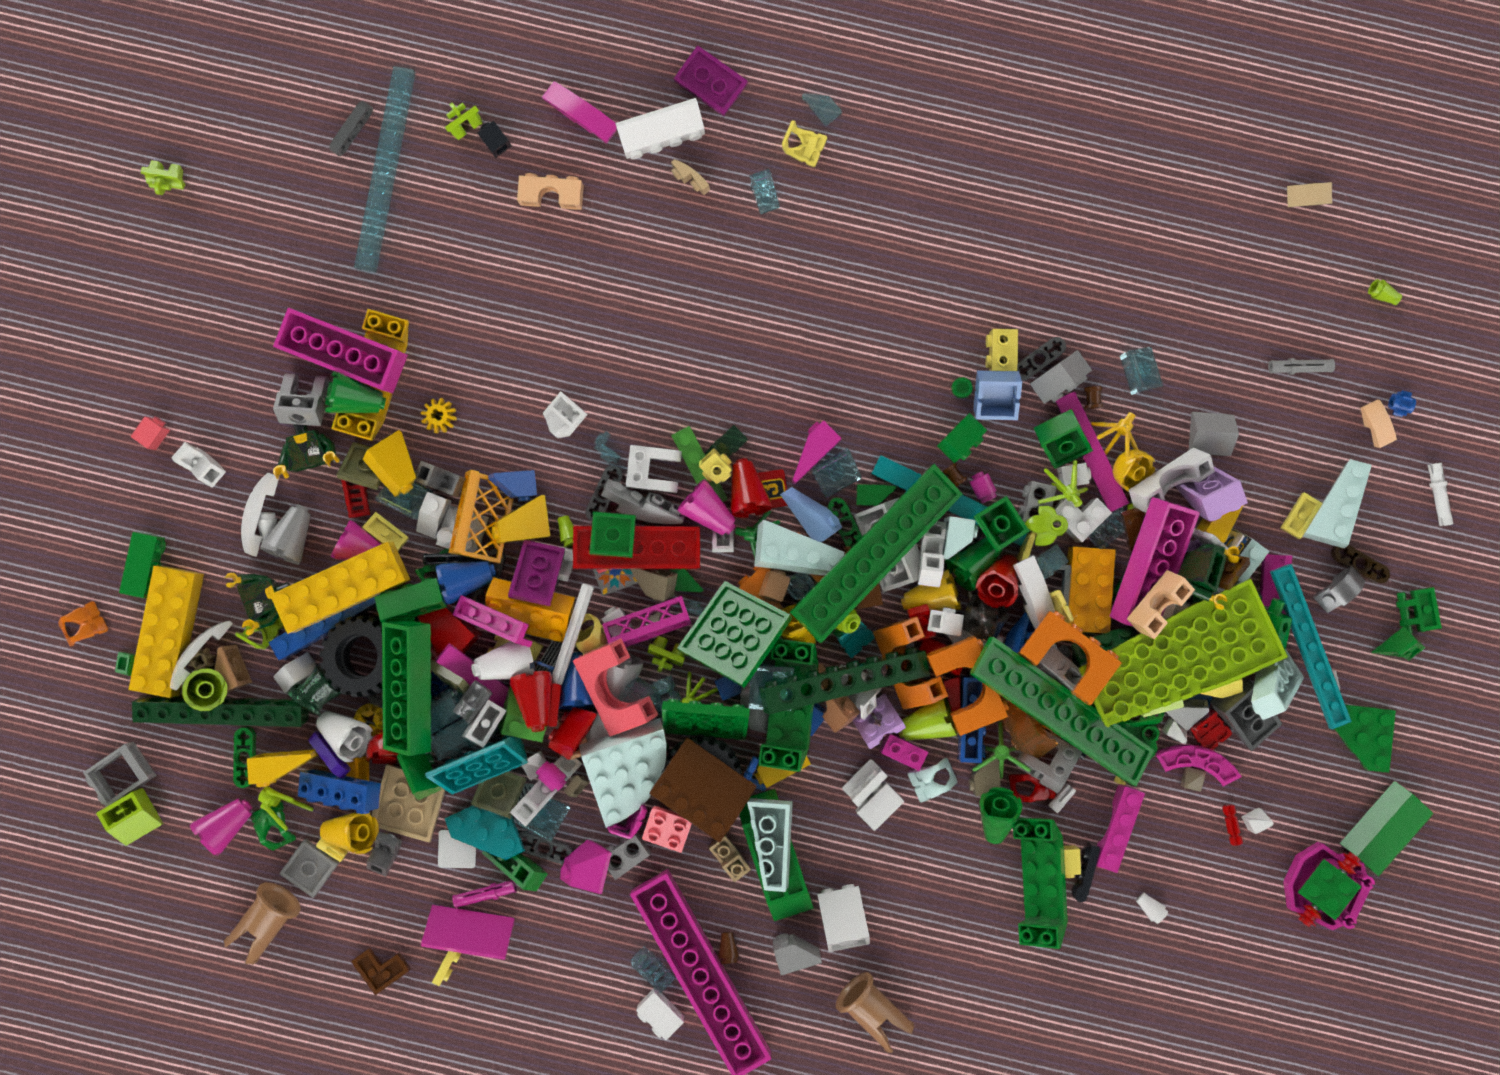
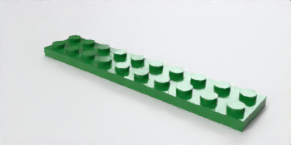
M935 464L931 465L806 594L790 613L819 643H822L963 494Z
M989 637L970 674L1130 786L1136 787L1154 750L1118 724L1110 725V727L1104 726L1097 709L1081 701L1070 690L995 637Z

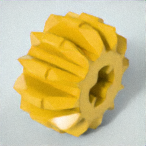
M440 398L438 403L435 399H431L432 406L427 403L424 404L428 410L427 412L421 411V414L427 417L421 421L427 424V430L433 429L434 433L438 434L441 428L442 432L446 433V426L454 427L450 421H457V417L451 416L456 412V409L450 408L452 403L449 401L445 403L443 398ZM437 412H441L443 414V416H440L442 418L441 420L435 418V415L438 416L436 414Z

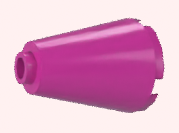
M705 479L694 488L691 494L689 493L677 510L680 514L720 535L725 533L729 535L736 527L734 524L736 519Z
M350 520L330 557L345 561L379 546L381 543L354 521Z
M238 798L195 820L190 824V828L195 835L198 834L201 839L200 842L213 855L218 856L252 815L250 810L253 807L246 799L241 800Z

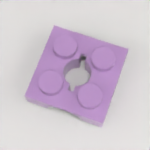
M885 694L876 698V708L865 720L861 718V713L852 720L869 749L880 744L879 741L883 739L885 734H892L893 732L897 734L906 728ZM874 712L878 720L882 719L880 722L881 726H878V724L874 725L875 720L871 713Z

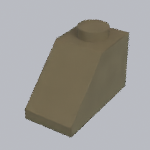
M631 569L646 596L653 598L656 602H665L674 597L678 573L666 569Z
M989 751L982 759V762L993 756L994 752ZM995 759L979 770L971 772L972 778L968 779L969 790L973 791L975 796H981L983 793L989 792L991 788L1001 787L999 760Z

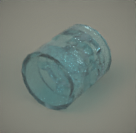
M795 573L789 577L791 579L787 592L794 599L802 600L814 587L813 580L805 573Z
M672 675L647 685L651 697H655L654 705L658 713L662 712L663 701H668V699L682 700L679 692L674 690L676 685ZM668 692L670 697L663 699L661 695Z

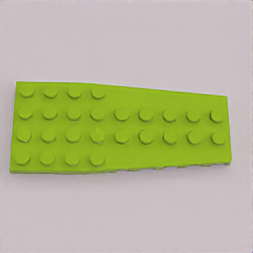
M1247 579L1234 585L1230 590L1225 589L1214 594L1226 596L1227 602L1224 600L1217 601L1218 604L1224 606L1222 610L1217 609L1213 601L1201 600L1165 619L1168 623L1155 639L1140 633L1111 649V651L1119 656L1118 660L1122 664L1094 700L1095 707L1104 726L1110 727V725L1130 720L1132 717L1149 713L1160 707L1172 705L1174 702L1186 700L1194 695L1228 685L1287 658L1288 656L1252 580ZM1087 663L1078 668L1081 676L1086 671Z

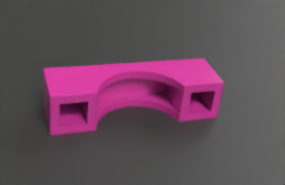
M1118 784L1112 801L1113 811L1109 827L1104 837L1097 844L1100 847L1096 864L1098 867L1118 873L1145 795L1144 792L1127 785Z

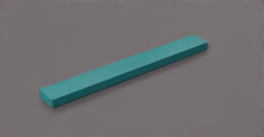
M882 455L879 456L871 473L905 491L921 476V474ZM962 495L947 511L961 518L975 520L973 516L986 509L987 506ZM1027 533L1012 543L1022 546Z
M1287 564L1270 571L1279 598L1285 602V614L1292 618L1291 629L1329 729H1335L1352 722L1292 564Z

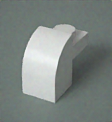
M186 442L171 457L174 462L190 470L198 480L212 488L226 473L221 465L206 452Z

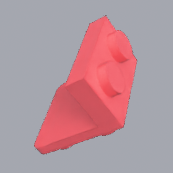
M653 806L642 840L682 853L692 823L678 813Z

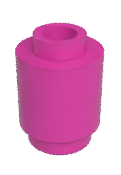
M981 471L971 476L973 480L969 483L978 500L980 499L982 503H985L997 497L995 493L997 490L988 473L984 474Z
M546 761L536 771V774L539 776L538 779L552 792L555 789L559 791L567 783L564 780L567 776L553 762Z

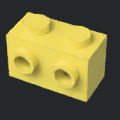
M992 329L989 335H986V347H989V355L986 356L985 362L986 368H989V371H1017L1018 329Z

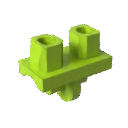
M453 102L449 104L452 110L446 114L450 120L457 115L458 118L445 126V128L456 139L459 140L467 134L461 126V123L468 120L473 129L483 123L480 115L477 113L479 110L476 106L461 115L460 112L466 108L463 103L457 107Z
M151 160L148 167L141 168L140 172L145 175L146 183L149 184L150 188H154L157 195H163L165 190L171 191L172 188L184 190L183 170L180 165L171 164L167 171L164 170L162 163Z
M657 636L653 644L649 645L647 652L662 659L653 658L652 663L659 666L657 672L661 673L663 668L671 671L673 665L666 661L682 667L685 658L684 654L677 649L679 644H675L672 652L667 651L665 646L668 640L661 636Z

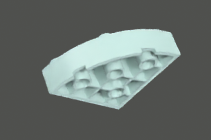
M660 718L610 737L608 735L579 745L581 757L606 828L623 821L635 813L641 804L643 805L649 799L651 788L660 777L662 770H664L666 740Z

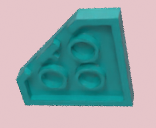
M470 806L445 818L450 836L455 840L505 860L525 851L512 816L509 819L476 806Z

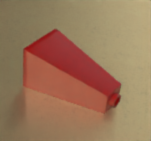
M450 604L446 608L417 616L421 623L430 624V641L438 656L449 643L465 654L482 635L471 623L454 616L455 609Z

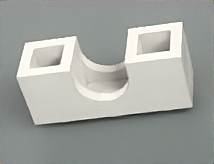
M937 521L921 538L918 585L940 586L944 568V555H942L945 541L946 522Z

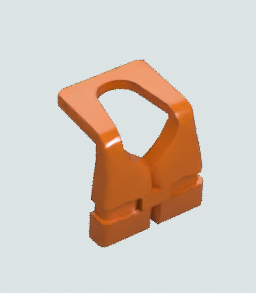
M94 601L85 604L82 608L79 607L59 619L58 624L70 647L74 646L77 641L108 631L103 617L99 616L100 611ZM65 622H74L80 625L79 630L73 637L68 635Z

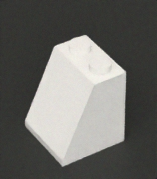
M854 884L842 886L841 890L834 891L833 888L822 890L821 894H817L829 952L870 944L859 886L854 887Z

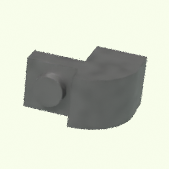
M420 461L415 474L416 482L457 498L466 479L423 461Z
M1350 566L1334 576L1332 584L1316 593L1314 599L1329 613L1340 605L1345 606L1352 601L1363 589L1365 580Z
M379 832L375 839V847L367 860V869L386 877L398 854L402 840L396 838L391 833Z

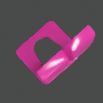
M641 804L640 808L628 817L626 825L616 823L607 827L609 833L627 839L633 838L640 829L643 818L646 816L647 808L645 804ZM617 829L624 830V831L630 829V832H629V834H627V833H624V832L619 831V830H617Z

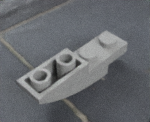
M610 479L607 480L601 496L619 504L617 512L636 515L638 520L658 524H682L684 521V515L677 511L680 505L664 499L659 494L649 491L647 496L644 497L639 492L632 491L619 482Z
M1052 646L1036 666L1070 691H1072L1082 677L1078 667Z

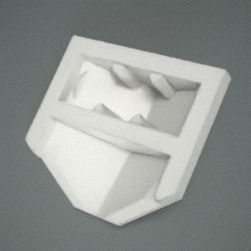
M561 391L543 412L549 431L557 438L570 436L588 415Z

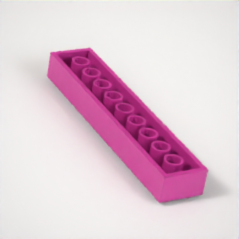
M669 869L634 887L630 892L632 900L731 1075H745L771 1060V1050L721 964L720 959Z

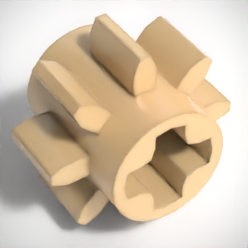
M205 648L203 652L200 649L190 660L191 663L188 666H193L195 670L215 666L216 664L213 662L216 655H211L209 648Z

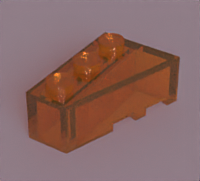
M1005 699L1009 710L1006 711L1008 717L1002 719V725L1012 738L1011 743L1016 750L1023 751L1039 759L1058 746L1056 740H1051L1044 731L1047 729L1046 726L1040 724L1033 717Z

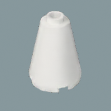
M512 641L476 658L474 664L471 665L474 677H478L479 680L510 679L526 673V676L532 675L534 672V668L530 669L529 664L533 662L530 647L516 644Z
M331 711L322 713L316 722L318 730L336 755L344 762H353V758L357 756L361 758L366 753L367 744L372 738L371 731L373 732L372 728L366 723Z

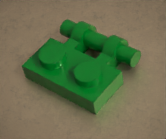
M1434 587L1411 590V599L1408 600L1406 599L1405 592L1396 593L1398 600L1396 601V607L1399 608L1401 616L1399 620L1400 626H1405L1411 633H1413L1411 625L1415 624L1418 632L1442 628ZM1409 606H1413L1414 618H1410Z

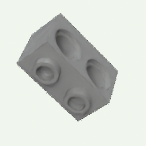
M1035 481L1028 482V485L1024 486L1022 497H1025L1024 504L1020 505L1018 514L1024 523L1030 518L1029 512L1032 508L1038 512L1039 506H1053V501L1039 504L1038 499L1034 497V490L1036 488L1040 489L1043 493L1041 499L1055 496L1057 486Z
M638 833L631 839L622 837L620 838L621 843L617 846L612 844L606 848L612 852L611 857L617 855L622 860V863L616 865L612 863L610 858L608 871L615 880L650 856V849ZM628 844H637L639 850L631 852L628 849Z

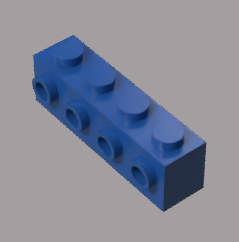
M961 676V708L974 703L981 694L982 682L974 676ZM986 726L962 736L958 735V760L960 762L982 763V757H985V745H982L983 736L986 735Z
M318 769L300 771L298 797L306 798L307 802L320 801L323 802L324 806L337 805L341 810L354 809L358 814H368L371 810L379 809L381 783L345 776L342 779L332 772Z

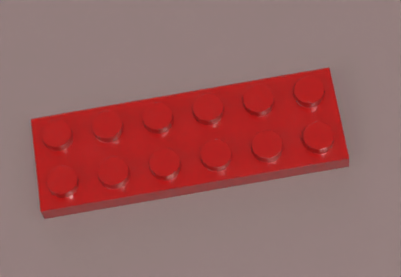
M573 526V569H700V527L635 526L633 557L625 558L589 555L592 526Z

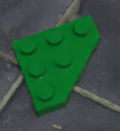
M1345 704L1352 722L1333 730L1339 734L1344 744L1355 754L1365 770L1389 773L1396 710Z

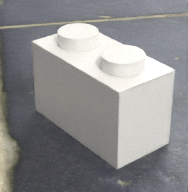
M488 700L473 722L467 726L461 737L480 748H484L506 710Z
M884 781L868 798L857 806L856 813L875 831L904 803V800Z
M656 987L637 1005L636 1009L638 1017L644 1023L648 1022L653 1027L652 1031L659 1038L663 1037L665 1040L684 1023L685 1016Z

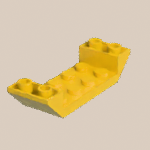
M367 309L362 329L366 331L364 337L405 353L408 345L409 321ZM370 386L383 393V397L386 398L384 409H380L378 413H336L331 429L373 441L384 424L392 393Z

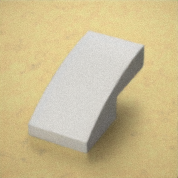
M882 688L862 692L860 711L863 720L876 708V695Z

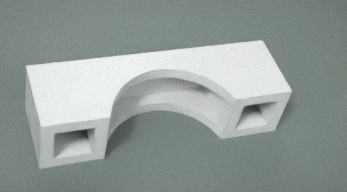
M1192 448L1129 489L1133 506L1146 513L1152 497L1165 500L1166 492L1172 487L1181 483L1202 481L1215 472L1211 455Z

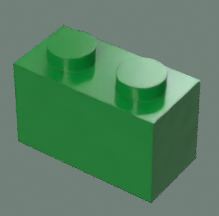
M969 413L937 447L953 463H956L960 458L964 461L972 453L970 448L972 446L976 448L984 440L982 436L986 433L987 429Z

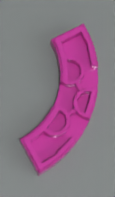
M1175 745L1161 749L1155 754L1165 772L1175 768L1194 766L1212 774L1222 786L1242 777L1233 764L1224 756L1202 746Z

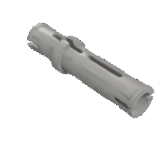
M1294 358L1283 361L1271 360L1269 361L1268 370L1270 374L1287 373L1288 375L1300 372H1334L1335 361L1333 359L1295 360Z

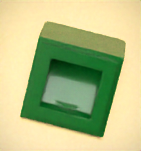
M118 652L115 672L131 676L135 654Z

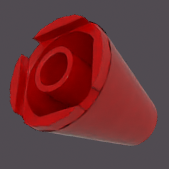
M747 458L736 460V463L732 466L731 513L733 517L749 518L748 514L755 513V516H759L769 512L772 509V503L753 462L748 461Z
M1003 555L978 578L976 588L979 592L978 596L985 604L994 608L999 606L1009 607L1017 599L1019 577L1013 567L1014 564L1019 562L1016 557Z
M535 671L532 675L526 676V673L511 677L510 686L527 729H532V732L544 731V727L549 724L552 689L551 672Z

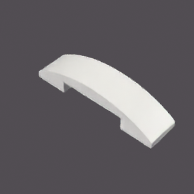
M267 473L254 487L242 517L241 538L245 553L257 557L262 536L255 534L264 499L266 495L274 496L279 480L276 479L274 474Z
M225 621L212 626L190 643L174 668L170 688L177 690L190 674L184 667L210 637L220 640L233 624L231 621Z
M561 755L554 764L567 776L564 779L567 781L582 763L577 759L568 760ZM539 780L510 813L526 827L557 790L555 789L552 792Z

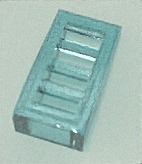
M1122 507L1113 511L1088 536L1098 549L1106 548L1125 531L1124 526L1116 519V516H1118L1122 521L1121 512H1124ZM1110 521L1117 528V530H1115L1114 527L1110 524ZM1104 527H1105V528L1107 529V531L1111 534L1110 536H1109V535L1107 534V532L1103 529Z
M646 946L630 960L632 967L660 993L676 979ZM651 963H653V965L646 971L645 969H646ZM659 968L660 970L652 977L651 975ZM665 974L666 977L658 983L657 980Z

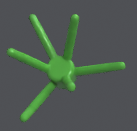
M999 722V745L996 748L985 746V750L994 752V755L975 766L973 771L975 772L997 759L999 760L1000 779H1002L1004 760L1008 759L1027 772H1030L1031 769L1009 755V752L1019 750V746L1008 748L1004 745L1003 724Z

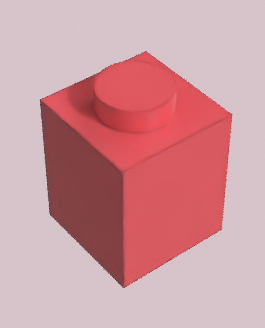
M145 416L131 435V438L147 449L157 450L170 430L164 426L166 423L160 418Z

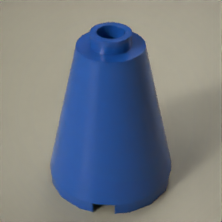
M488 561L436 565L438 581L441 584L442 594L447 605L458 601L460 596L466 597L490 584L493 577L497 576L494 564L489 565Z
M582 652L572 653L561 686L559 709L572 710L573 707L583 709L595 708L573 662L574 659L583 655Z

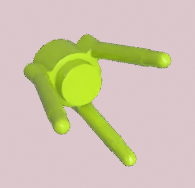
M266 786L258 797V800L262 802L260 808L267 811L285 831L288 830V827L270 807H276L281 800H284L303 809L314 810L313 807L279 793L269 786Z

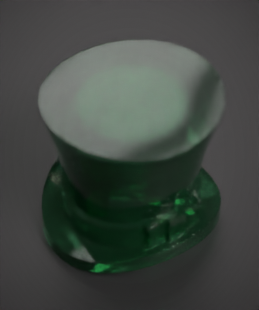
M316 665L305 682L290 687L288 694L297 703L320 717L322 715L320 709L323 708V705L342 693H340V689L335 690L331 686V680H326L324 674H326L325 669L321 670V666Z

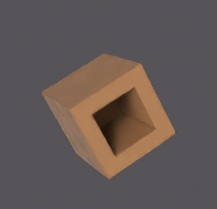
M777 569L766 572L758 596L776 603L782 602L791 578L786 577L785 572Z

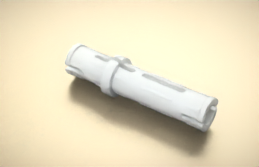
M1442 462L1427 465L1431 480L1429 485L1434 494L1439 526L1452 525L1454 523L1446 489L1448 483L1444 478Z

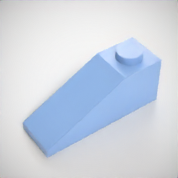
M793 487L780 494L811 539L823 542L843 528L840 525L839 519L831 510Z

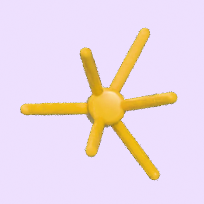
M1128 412L1125 419H1120L1118 423H1091L1092 426L1112 427L1098 435L1097 439L1117 431L1105 449V455L1108 454L1121 435L1125 436V457L1130 455V443L1133 449L1139 450L1130 432L1133 428L1132 422L1136 417L1135 414Z

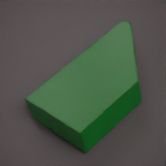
M857 484L856 505L878 506L896 489V486Z
M669 569V571L678 573L675 586L676 591H703L702 587L686 569Z

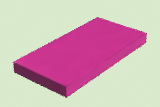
M432 905L421 947L505 960L515 918Z

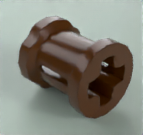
M1102 386L1084 388L1087 402L1085 409L1104 408V404L1101 403Z
M953 463L942 472L958 487L967 480V477H963L956 467L957 464Z

